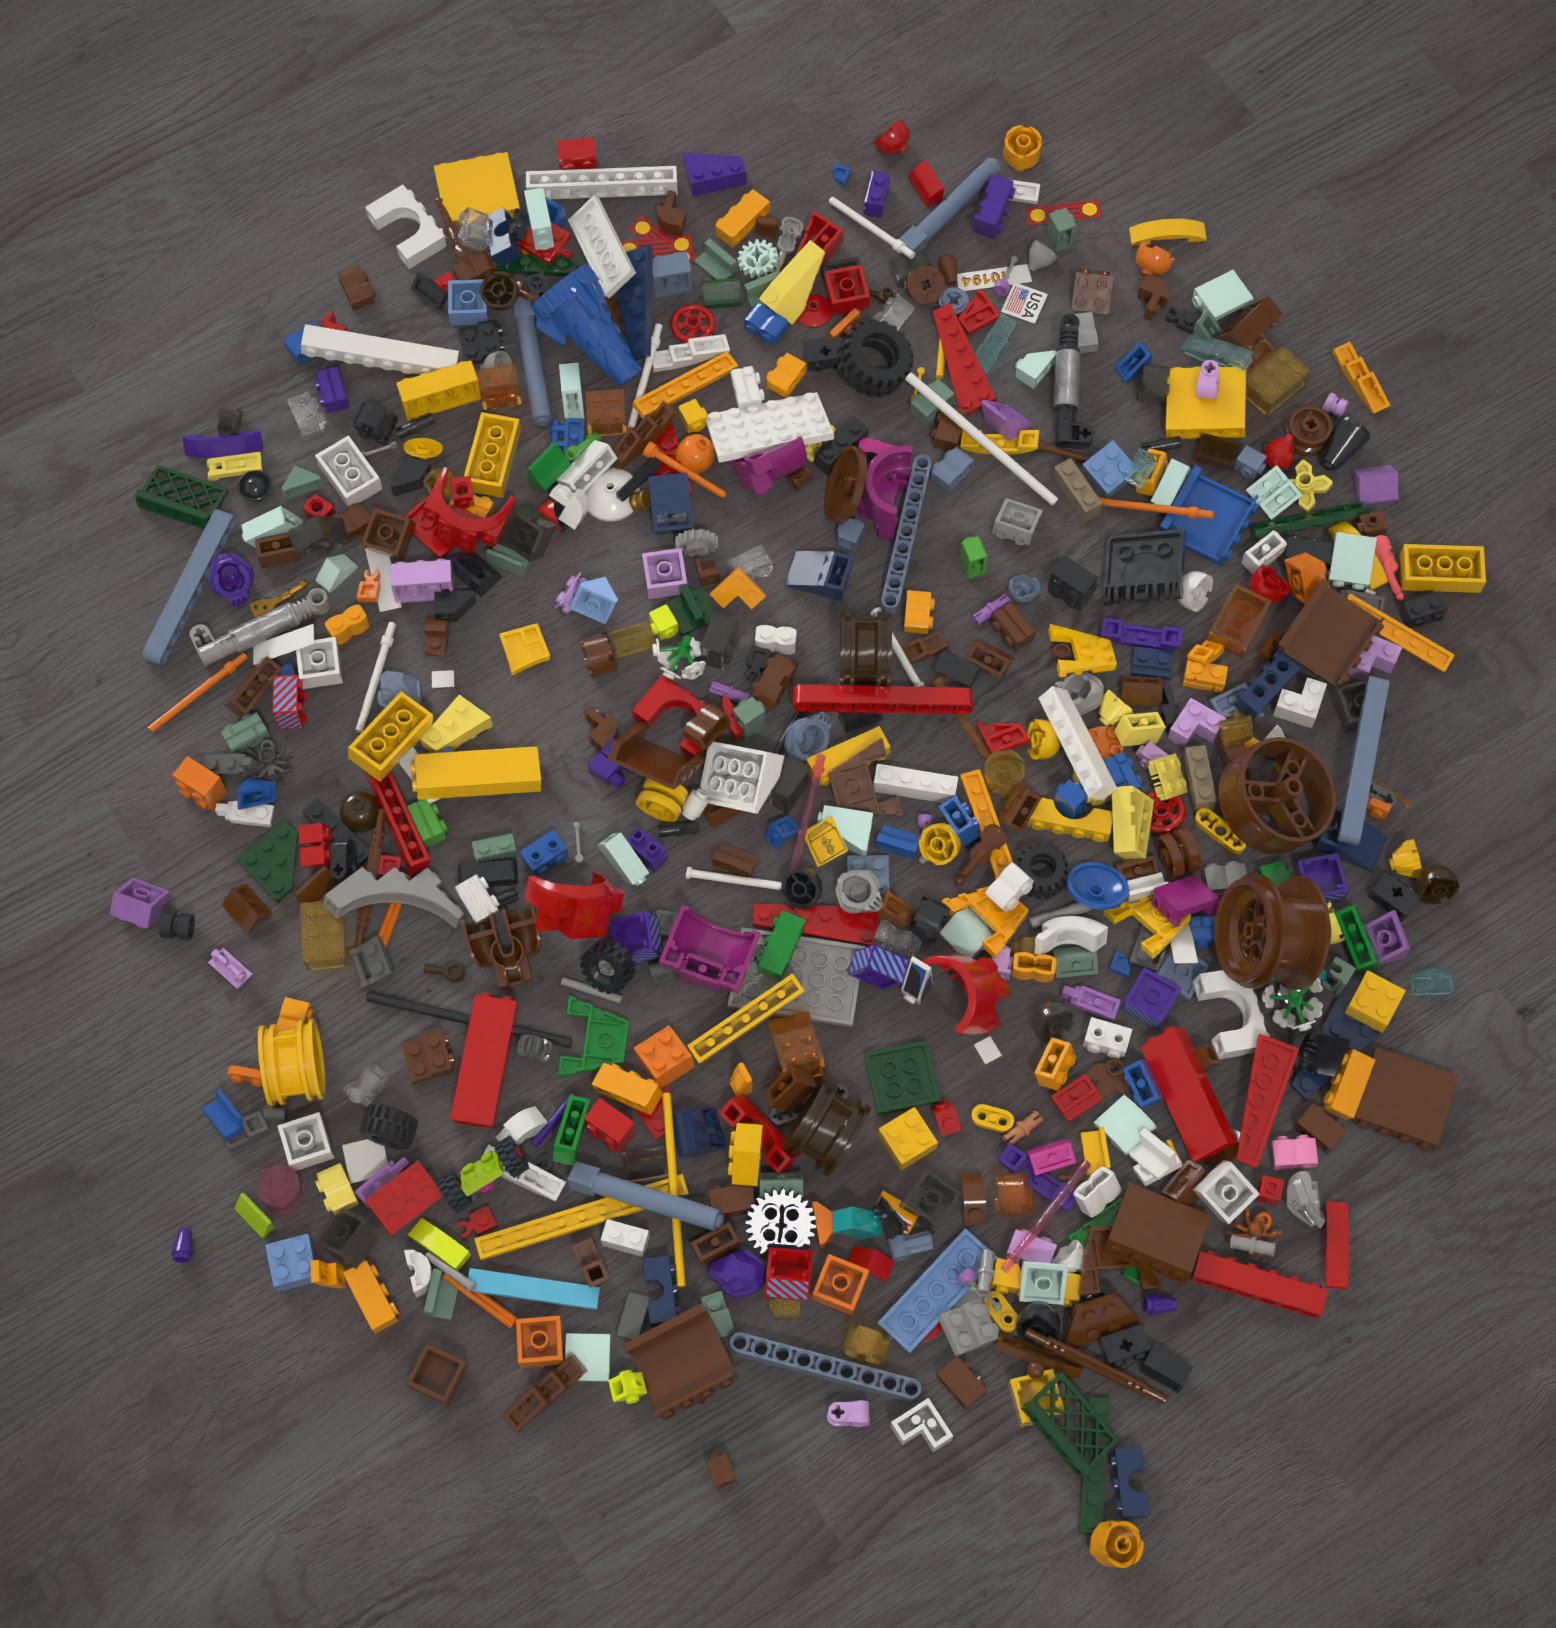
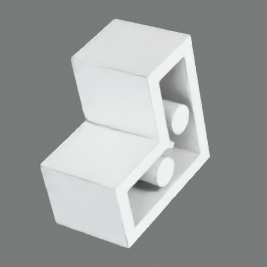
M1307 677L1301 694L1282 689L1273 716L1312 728L1327 684Z
M929 1398L893 1420L890 1425L902 1446L919 1434H922L931 1450L935 1452L952 1441L953 1438L952 1433Z

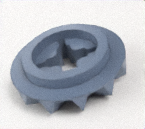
M957 287L945 289L939 298L940 307L949 303L950 300H957V305L951 304L956 315L965 311L969 303L967 293Z

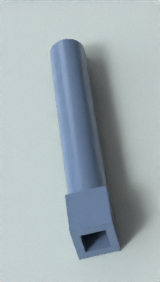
M988 157L916 227L913 225L899 238L906 244V247L915 252V256L910 259L911 261L927 247V242L989 183L992 174L997 175L1001 171L1000 163L997 159Z
M519 297L513 308L532 421L534 424L542 427L548 425L552 417L535 317L531 307L532 301Z
M577 1161L567 1179L571 1190L593 1197L595 1194L713 1231L717 1227L720 1228L724 1220V1215H721L720 1209L601 1173L600 1168Z

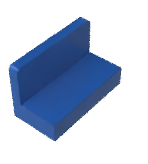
M883 825L876 840V848L915 860L921 836Z
M217 1089L215 1091L217 1099L203 1107L202 1110L224 1140L228 1141L244 1131L242 1116L222 1091Z

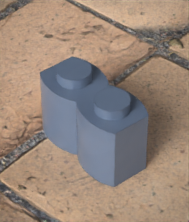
M958 447L948 450L943 457L944 460L940 463L936 462L931 468V480L947 492L953 490L974 468L975 460Z

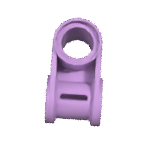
M1207 360L1202 364L1196 388L1197 398H1217L1219 365L1216 361Z
M862 1400L835 1402L828 1409L827 1421L833 1426H869V1402ZM835 1410H838L839 1414H841L839 1419L834 1414Z

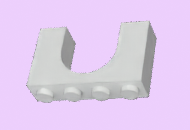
M404 185L399 186L365 207L368 219L377 230L400 218L413 219L420 224V228L415 235L396 246L399 258L408 269L447 247L445 240L447 237L444 235L443 229H439L436 226L434 218L426 214L422 203H418L413 192L410 189L407 190Z
M1223 970L1199 974L1192 981L1198 1001L1226 998L1234 1002L1242 1012L1243 1026L1241 1029L1220 1032L1211 1040L1219 1060L1254 1054L1259 1033L1270 1037L1266 1031L1264 1017L1259 1010L1257 996L1253 989L1240 986L1231 980Z

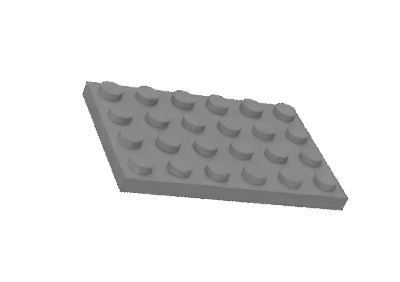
M741 927V933H750L755 930L760 932V937L747 967L746 977L740 993L730 992L729 1009L740 1010L781 982L758 973V965L756 964L759 954L764 953L766 949L764 943L768 934L772 935L773 932ZM801 936L782 980L793 973L806 993L775 1013L774 1016L853 1027L860 980L848 975L854 951L865 948V946Z

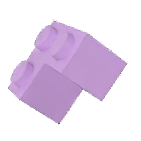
M1373 635L1371 638L1373 644L1367 652L1363 651L1359 656L1362 658L1356 669L1352 667L1348 674L1351 675L1350 677L1365 682L1372 666L1391 674L1402 647Z
M1190 698L1171 727L1167 739L1185 748L1196 733L1213 743L1223 728L1226 717Z

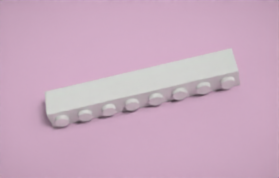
M305 324L301 342V354H305L308 357L316 356L331 361H344L348 364H363L366 367H380L384 370H397L406 374L415 373L421 375L422 373L437 371L442 367L454 366L458 364L459 351L307 324Z

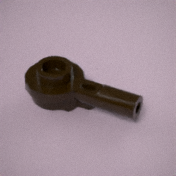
M885 287L880 291L868 289L870 297L879 300L883 304L889 305L896 300L897 292L893 288Z
M459 963L447 964L445 967L427 964L424 966V973L444 975L453 984L461 982L466 975L465 968Z

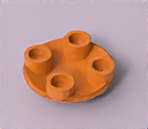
M1097 726L1088 730L1103 760L1122 753L1124 750V746L1121 745L1114 732L1116 727Z

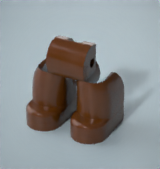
M529 903L530 908L518 912L508 913L506 910H502L512 945V953L506 955L503 953L495 916L492 913L489 914V919L477 925L476 923L468 924L465 920H461L466 944L472 959L480 968L494 966L500 989L533 980L528 956L540 952L542 935L541 931L535 929L537 911L536 907Z

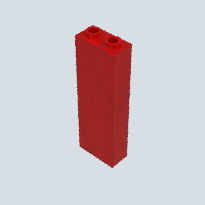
M489 993L475 995L450 1120L453 1123L495 1130L519 1009L517 1001H514L512 997L502 996V999L494 998V995Z
M1172 1025L1165 1028L1163 1034L1148 1038L1146 1040L1147 1043L1140 1047L1192 1161L1203 1162L1238 1142L1185 1028Z

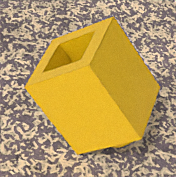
M696 399L678 406L679 417L689 434L699 432L706 427L707 412L704 407L701 408Z

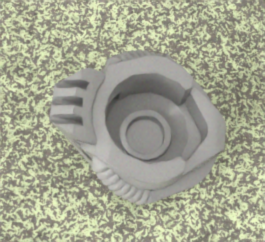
M1086 671L1082 672V675H1074L1073 673L1064 679V682L1055 683L1054 687L1068 691L1080 716L1096 709L1102 704L1104 685L1099 678Z
M851 870L847 873H842L837 879L836 895L844 911L851 914L878 912L883 907L884 903L879 893L880 881L872 871Z
M1297 1172L1291 1177L1287 1185V1207L1296 1217L1311 1227L1317 1225L1318 1228H1321L1325 1223V1215L1320 1209L1317 1181H1312L1310 1172Z

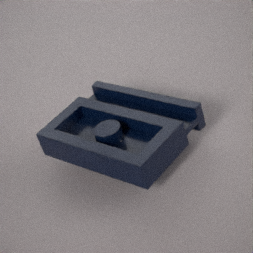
M1134 646L1131 676L1161 677L1162 680L1171 681L1174 651Z

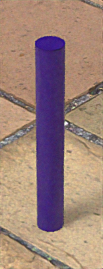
M569 1096L531 1141L535 1147L538 1148L563 1117Z

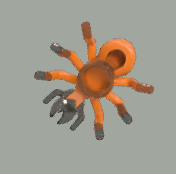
M1249 1205L1245 1208L1247 1228L1240 1225L1237 1218L1233 1220L1235 1226L1246 1232V1234H1234L1231 1231H1226V1235L1231 1237L1232 1234L1250 1239L1256 1237L1260 1241H1262V1237L1270 1238L1284 1234L1283 1230L1266 1233L1272 1224V1217L1267 1212L1258 1213L1251 1222L1249 1218ZM1234 1249L1235 1255L1241 1251L1239 1258H1243L1247 1253L1244 1261H1248L1251 1256L1249 1251ZM1255 1253V1255L1259 1257L1260 1261L1264 1260L1262 1254Z

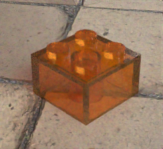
M515 364L477 370L483 410H495L499 407H514L522 404Z
M624 389L585 391L588 435L597 432L600 436L625 434L627 426Z

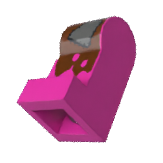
M868 437L863 438L859 442V448L864 450L867 460H872L880 452L895 447Z

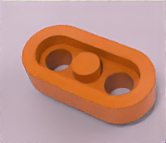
M235 1065L229 1066L227 1076L230 1077L232 1082L242 1083L247 1081L251 1082V1085L263 1087L260 1070Z

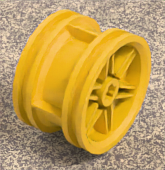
M314 1018L309 1019L308 1024L304 1020H299L297 1028L279 1030L277 1024H271L269 1029L265 1025H261L258 1030V1054L261 1079L268 1105L275 1106L276 1101L280 1105H285L288 1096L303 1094L306 1095L308 1101H314L315 1096L319 1100L325 1099V1065L316 1020Z

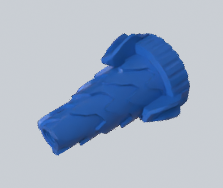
M587 263L560 280L535 301L531 307L537 317L536 326L551 339L559 342L561 346L566 343V336L568 335L578 348L584 350L596 366L599 365L615 383L622 386L636 376L642 368L633 358L629 346L619 334L622 331L610 317L612 314L607 308L604 292L599 283L600 279Z

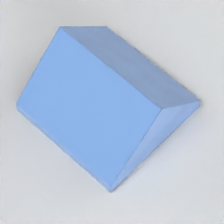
M606 577L582 582L569 609L606 624L618 599Z

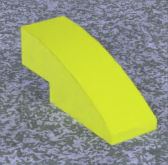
M423 1218L408 1233L410 1238L428 1252H432L457 1271L460 1270L471 1256L467 1249Z

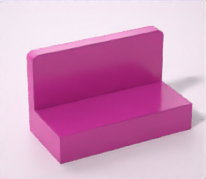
M1066 1139L1025 1151V1154L1030 1159L1034 1175L1076 1163L1071 1142Z

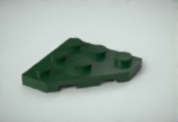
M284 819L237 858L239 864L277 904L293 891L297 856L296 847L298 844L297 832Z

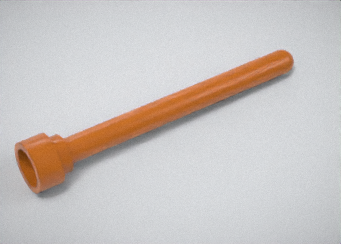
M650 441L645 447L643 455L647 458H657L676 471L687 473L689 479L721 498L726 497V491L660 452L658 445Z

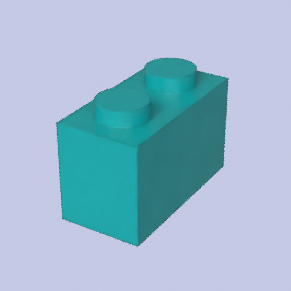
M856 1207L833 1211V1233L859 1239L882 1235V1227L878 1223L881 1221V1218L872 1211Z

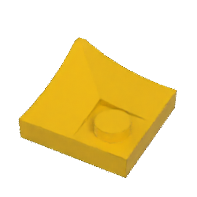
M538 623L499 634L512 676L531 666L550 660V654Z

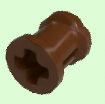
M804 466L792 476H787L786 479L789 485L798 491L801 485L806 481H811L813 477Z

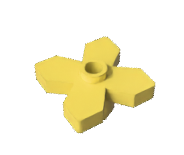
M1301 460L1295 467L1296 479L1289 480L1292 481L1302 494L1299 497V507L1308 513L1315 506L1314 493H1326L1332 487L1333 482L1325 475L1314 477L1312 465L1305 460Z

